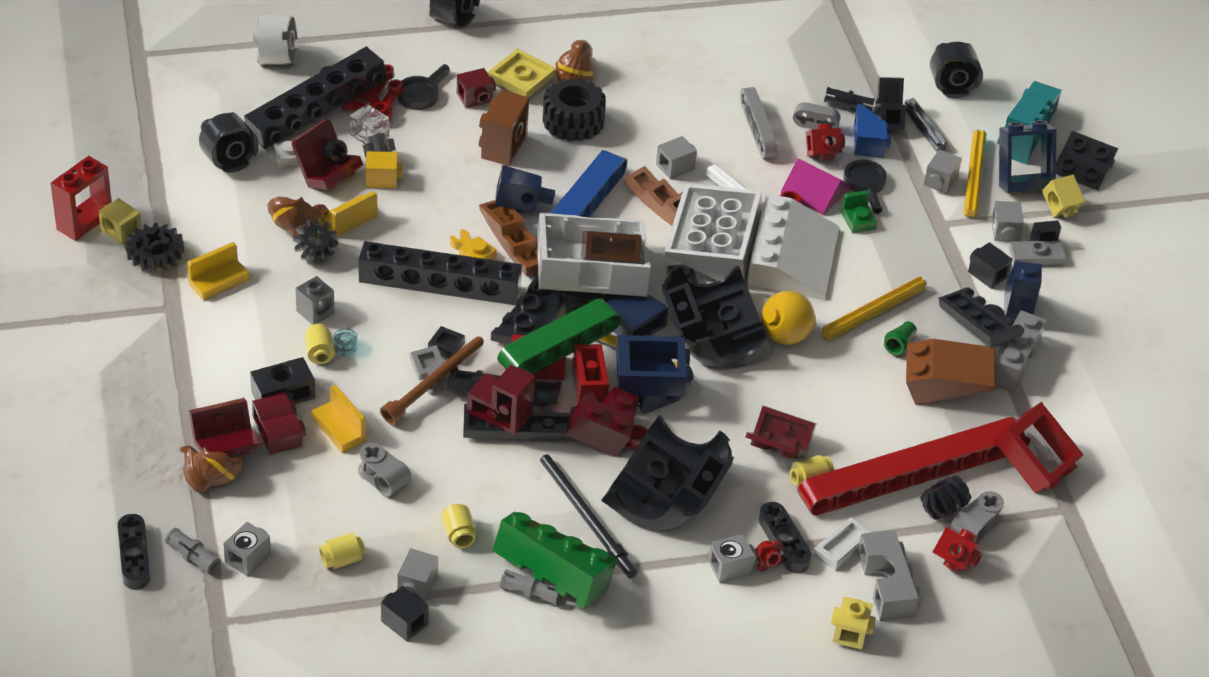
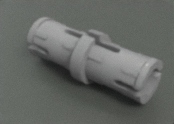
M176 527L171 529L166 535L165 543L180 552L183 559L188 563L194 562L210 575L219 569L221 559L206 550L204 544L198 539H191ZM190 549L194 550V551H195L196 553H198L200 556H198L197 554H195L194 552H192Z
M505 569V575L501 577L500 588L524 594V597L527 599H532L533 597L558 605L561 595L555 591L556 585L540 582L533 575L530 577L523 576Z

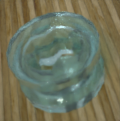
M347 328L337 330L333 335L335 352L343 356L356 352L358 348L356 332Z

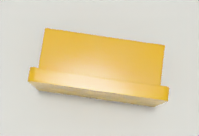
M372 191L364 196L360 195L330 210L328 214H324L321 225L324 226L326 222H329L331 225L328 231L336 230V238L377 217V194Z
M234 242L194 258L187 263L189 285L203 301L250 280L248 270L238 260L237 245Z
M336 385L330 387V402L312 410L311 418L341 453H344L366 442V419Z

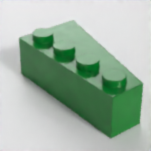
M515 511L501 520L492 550L520 569H531L533 577L538 581H550L556 585L555 591L563 597L568 596V594L572 595L577 599L575 604L582 609H585L608 591L618 560L609 556L608 552L603 549L592 548L583 544L582 540L577 537L566 536L558 532L551 525L540 524L532 520L529 515Z

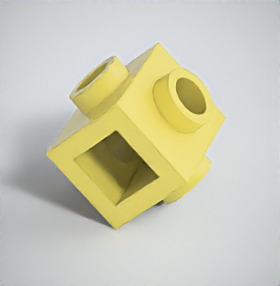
M844 596L841 608H834L831 625L836 626L833 643L862 650L866 633L872 635L876 617L871 616L873 604Z

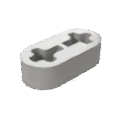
M806 102L799 103L793 114L795 124L809 129H818L820 124H833V128H838L841 120V115L836 109Z

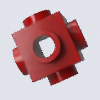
M820 124L818 129L805 131L807 156H820V160L835 159V154L843 153L842 148H845V136L841 133V128H833V124Z
M946 527L932 553L944 559L943 565L955 572H959L960 569L969 571L971 567L975 568L981 560L983 553L980 550L983 545L976 541L977 535L964 528L958 531L954 528Z

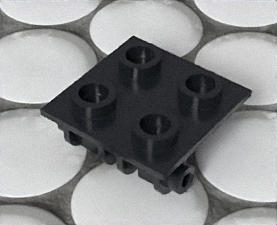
M1072 131L1056 162V175L1061 177L1074 175L1077 183L1098 191L1109 168H1112L1114 165V157L1118 148Z

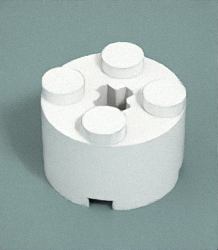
M288 15L258 16V30L253 31V43L258 45L257 63L264 65L294 64L298 48H294L295 40H298L295 18Z

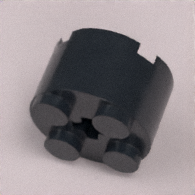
M430 0L429 15L436 20L465 27L474 19L476 14L472 12L475 6L479 7L480 0Z
M958 41L941 43L935 48V52L930 59V70L937 89L943 95L949 98H962L969 95V92L975 87L977 89L983 80V70L976 51L970 43Z
M222 113L202 122L199 146L217 168L227 173L238 172L250 164L248 161L253 155L256 156L259 149L258 137L236 113Z

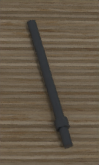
M543 455L540 458L541 464L606 548L609 556L618 559L616 565H619L629 579L635 577L638 571L627 558L628 553L623 546L614 541L550 455Z

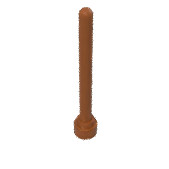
M480 336L475 337L400 400L388 401L380 408V413L384 420L392 426L400 422L406 413L405 409L483 346V338Z

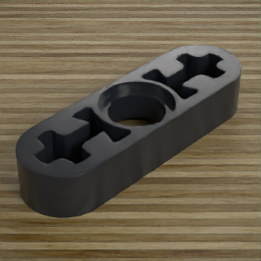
M777 502L764 503L760 508L759 524L769 541L773 543L775 540H778L782 543V548L780 549L781 556L783 557L782 563L787 570L793 573L807 571L810 566L811 551L786 509ZM781 533L789 534L793 539L789 541H783L779 539L777 535Z
M127 514L118 521L122 578L127 588L138 590L144 588L150 582L145 521L138 514ZM129 527H135V536L129 537ZM132 547H137L142 550L137 555H129L126 553V551ZM132 566H138L139 576H133Z

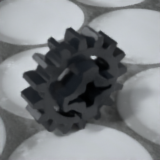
M154 223L153 227L143 224L142 230L135 228L134 235H127L128 241L125 242L127 259L132 260L133 266L141 264V270H145L147 267H151L152 272H155L157 267L167 270V264L175 266L176 259H182V253L184 252L182 234H177L176 228L169 230L168 224H164L162 227H158L157 223Z

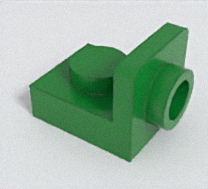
M867 190L844 195L841 214L852 233L876 229L877 220L868 206L870 194Z

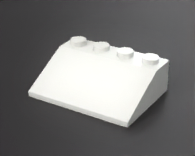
M685 184L665 248V256L717 281L723 279L734 267L739 265L745 280L762 214V191Z
M766 194L751 256L747 286L779 292L795 291L806 297L825 300L839 226L792 198Z

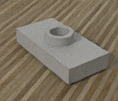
M1010 241L1009 244L1013 265L1015 261L1042 265H1065L1066 257L1061 241Z

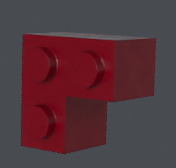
M511 364L499 378L485 373L467 394V413L510 434L516 435L533 415L535 375Z
M613 386L602 402L584 395L569 416L565 435L617 457L631 438L639 397Z

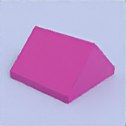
M798 158L781 190V194L785 191L797 192L803 199L802 205L824 216L850 190L851 185Z

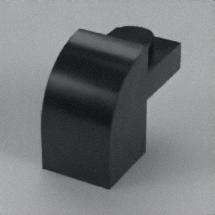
M878 77L875 115L887 123V129L905 130L906 105L903 103V77Z

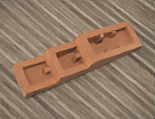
M646 166L626 176L624 183L660 218L672 226L683 192L678 194L664 178L658 181Z

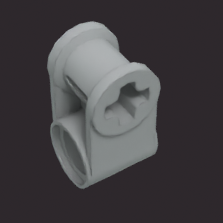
M367 443L360 448L359 456L362 462L359 464L358 473L362 479L369 482L382 495L389 497L411 481L412 476L407 465L391 455L381 445Z
M992 491L982 493L972 503L957 513L951 523V527L958 531L964 528L978 536L976 541L980 542L986 534L999 524V513L1004 506L1003 498L1000 494Z

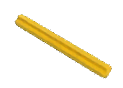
M976 129L972 136L964 215L966 217L971 216L975 218L979 209L987 136L984 130Z
M918 276L822 327L821 334L826 340L830 341L926 290L927 283L922 277Z

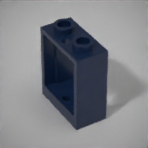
M1041 120L1033 121L1032 125L1009 123L1008 127L999 128L1000 188L1006 192L1044 189L1052 180L1056 179V128L1049 125L1047 121ZM1041 134V173L1011 176L1012 136Z
M618 335L616 350L617 388L633 395L685 397L686 385H691L692 378L691 369L686 368V365H690V348H685V337ZM630 358L677 359V372L630 371Z

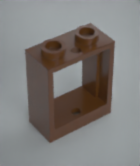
M583 231L581 257L640 262L642 235Z

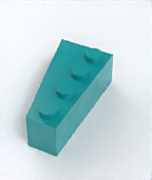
M1034 81L1028 89L1024 90L1022 98L1008 115L1005 127H1008L1009 123L1032 125L1033 121L1039 120L1047 121L1049 124L1058 108L1062 90ZM1041 134L1012 136V160L1027 164L1041 139Z

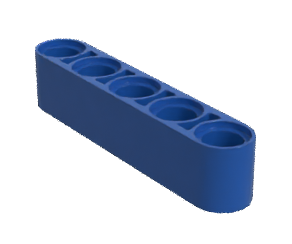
M602 150L550 214L576 215L590 218L623 177L628 160Z

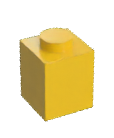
M367 151L366 188H397V178H402L403 166L402 163H398V152Z

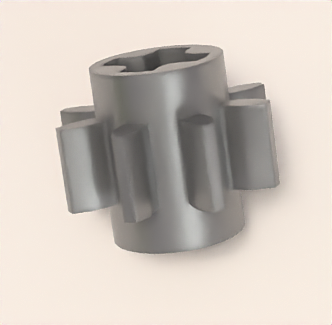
M386 133L368 136V143L362 145L365 157L367 151L392 152L396 150L394 139H387Z

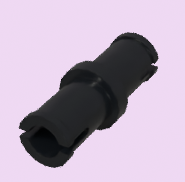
M828 86L826 94L829 95H825L824 102L845 106L847 110L850 108L856 109L857 104H861L871 112L873 106L869 105H874L875 98L854 94L852 90L845 92Z

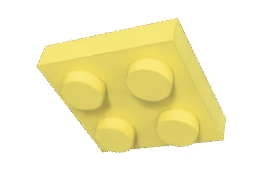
M517 48L487 73L490 77L494 78L497 85L515 94L530 97L556 76V68Z

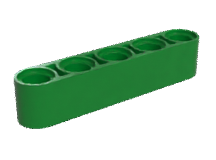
M596 299L509 343L501 349L497 360L505 369L511 364L533 374L574 352V345L591 344L612 333L620 325L621 316L603 299Z

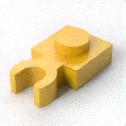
M464 229L460 230V239L453 235L450 236V246L459 250V255L490 260L496 258L497 249L479 236L471 239L469 232Z

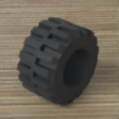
M570 78V80L562 79L560 82L552 83L551 87L546 89L543 99L542 121L545 129L549 130L551 135H557V138L567 139V141H584V139L593 138V135H598L604 127L605 93L602 92L600 87L595 86L593 82H586L584 79L576 80L575 78Z

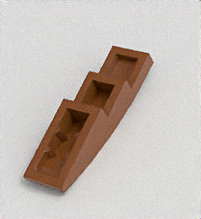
M495 200L479 204V209L487 224L512 261L522 264V272L526 277L537 274V239L526 229L525 219L515 209L496 206Z

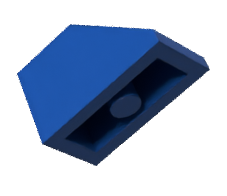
M857 104L854 119V155L884 158L885 148H890L891 133H887V123L865 106Z

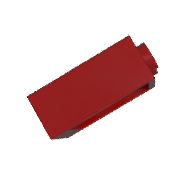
M88 155L50 182L56 230L77 241L100 224L99 210L112 202L108 166ZM89 186L90 197L76 207L75 195Z
M1042 402L1026 411L993 439L1034 493L1044 488L1050 491L1061 482L1059 476L1062 474L1067 476L1078 467L1075 462L1084 455ZM1032 424L1062 461L1050 473H1048L1019 436Z

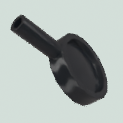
M443 64L429 77L411 76L401 80L403 92L397 96L398 102L405 108L412 110L428 109L435 105L438 101V86L436 83L450 72L449 66Z
M859 159L850 162L844 169L843 181L851 185L850 190L852 192L867 190L870 194L869 203L873 213L880 214L883 208L877 193L883 190L887 178L885 169L877 162Z

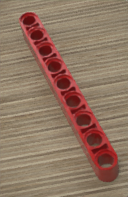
M1014 417L1004 418L810 477L798 486L797 493L810 513L817 516L1005 458L1006 456L993 439L1016 421ZM1024 431L1019 436L1029 446L1031 439Z

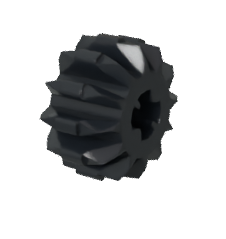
M316 218L314 225L309 219L305 220V227L298 225L296 229L298 234L293 236V241L298 243L294 247L295 252L303 251L301 255L302 260L306 259L307 256H311L310 261L312 264H315L317 257L322 263L326 262V255L333 256L335 253L333 248L337 247L339 241L333 239L337 235V231H328L331 225L329 222H326L324 226L320 225V218ZM316 237V240L319 238L321 240L320 244L315 245L316 242L312 244L310 242L311 238Z
M952 476L931 485L930 488L924 491L920 499L926 513L933 520H939L960 511L962 507L968 505L972 496L962 478Z

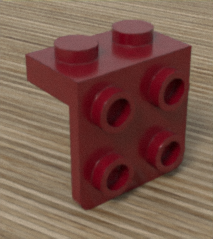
M327 119L322 120L295 138L291 144L307 186L323 189L324 191L335 188L339 181L351 177L355 174V170L363 166L361 157L357 155L347 154L345 160L340 163L328 162L323 158L322 146L324 142L328 139L338 140L332 122Z
M245 398L188 410L194 443L201 452L206 447L209 452L227 453L228 456L237 453L246 455L262 447L261 439L251 428L248 404Z
M762 405L754 432H747L745 438L751 439L750 445L764 450H771L774 447L778 449V455L790 459H798V456L807 455L817 423Z

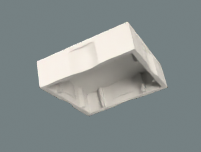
M549 213L539 214L537 234L539 289L647 297L651 266L649 252L645 246L646 230L644 221L589 218ZM596 231L642 235L640 262L581 257L582 232Z

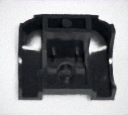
M681 264L669 270L670 274L665 279L664 284H662V292L679 337H685V348H690V355L698 362L716 368H734L773 354L739 265L734 267L723 279L709 284L692 282L684 273Z
M658 415L601 501L640 527L657 531L678 529L690 523L703 510L731 467L734 457L728 443L730 439L719 430L706 443H690L676 436L669 429L664 418Z

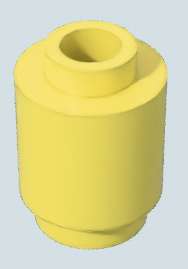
M324 324L311 325L305 334L308 359L315 364L328 363L335 357L332 332Z
M817 455L794 462L790 470V478L794 485L799 486L810 477L833 471L834 466L829 457Z
M463 504L448 506L443 511L441 519L449 542L456 548L471 546L476 540L477 530L468 506Z
M352 532L326 540L324 545L319 546V553L326 569L330 567L337 569L361 561V554L365 553V546L360 536L356 537Z

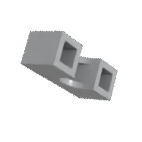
M1022 310L1019 312L1012 326L1021 325L1024 328V334L1006 341L996 355V387L1014 393L1023 376L1028 358L1032 359L1041 341L1046 319Z
M896 531L861 534L857 553L864 574H880L886 577L876 579L872 597L879 620L885 621L914 617L917 605L921 603V594L919 588L915 587L912 581V567L906 563L905 547L902 541L899 542Z

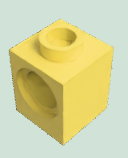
M1074 175L1052 180L1042 190L1053 218L1061 215L1064 218L1073 216L1078 213V208L1085 203Z
M120 198L99 210L101 231L122 245L128 241V234L134 235L135 228L142 230L140 212Z

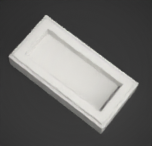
M851 517L814 548L813 555L836 571L858 552L861 534L872 532Z

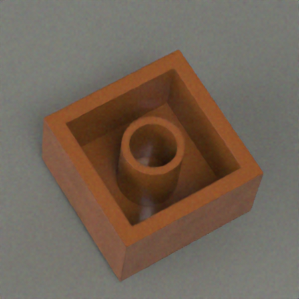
M500 90L497 97L492 98L487 113L482 114L479 122V127L482 128V134L479 139L482 159L510 166L528 135L529 97Z

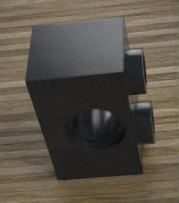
M304 357L250 371L251 392L255 400L280 393H285L288 399L293 400L295 404L316 399L315 379Z

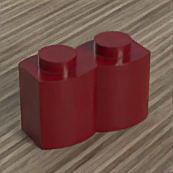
M285 393L252 400V417L269 454L303 446V437L306 436L304 422L296 417L297 410L293 400H289Z

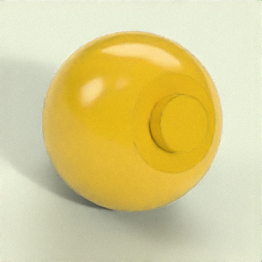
M781 291L771 296L765 303L761 313V322L765 333L772 340L780 344L792 345L803 341L809 336L816 325V315L811 302L804 295L795 291Z

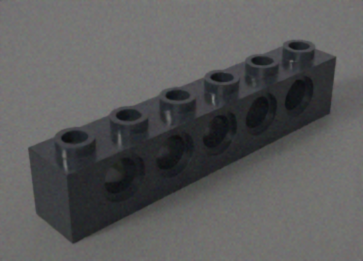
M366 46L244 115L245 123L257 135L259 145L263 149H267L274 145V143L281 141L385 81L387 77L384 60Z
M364 241L358 259L360 283L509 305L516 304L521 290L522 264L367 241Z

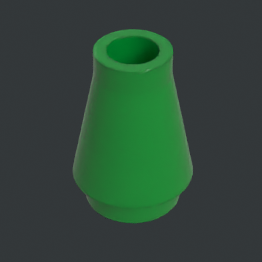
M906 321L901 326L889 331L884 338L885 349L892 355L906 353L907 343L912 342L917 332L915 324Z

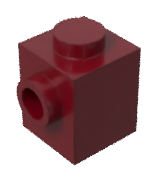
M485 68L457 74L456 94L465 108L491 102L493 91L496 90V83L494 78L489 76Z

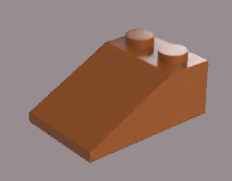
M940 339L907 343L906 384L915 405L995 391V348Z

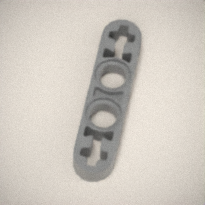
M742 88L740 92L741 106L762 158L776 157V139L756 88Z

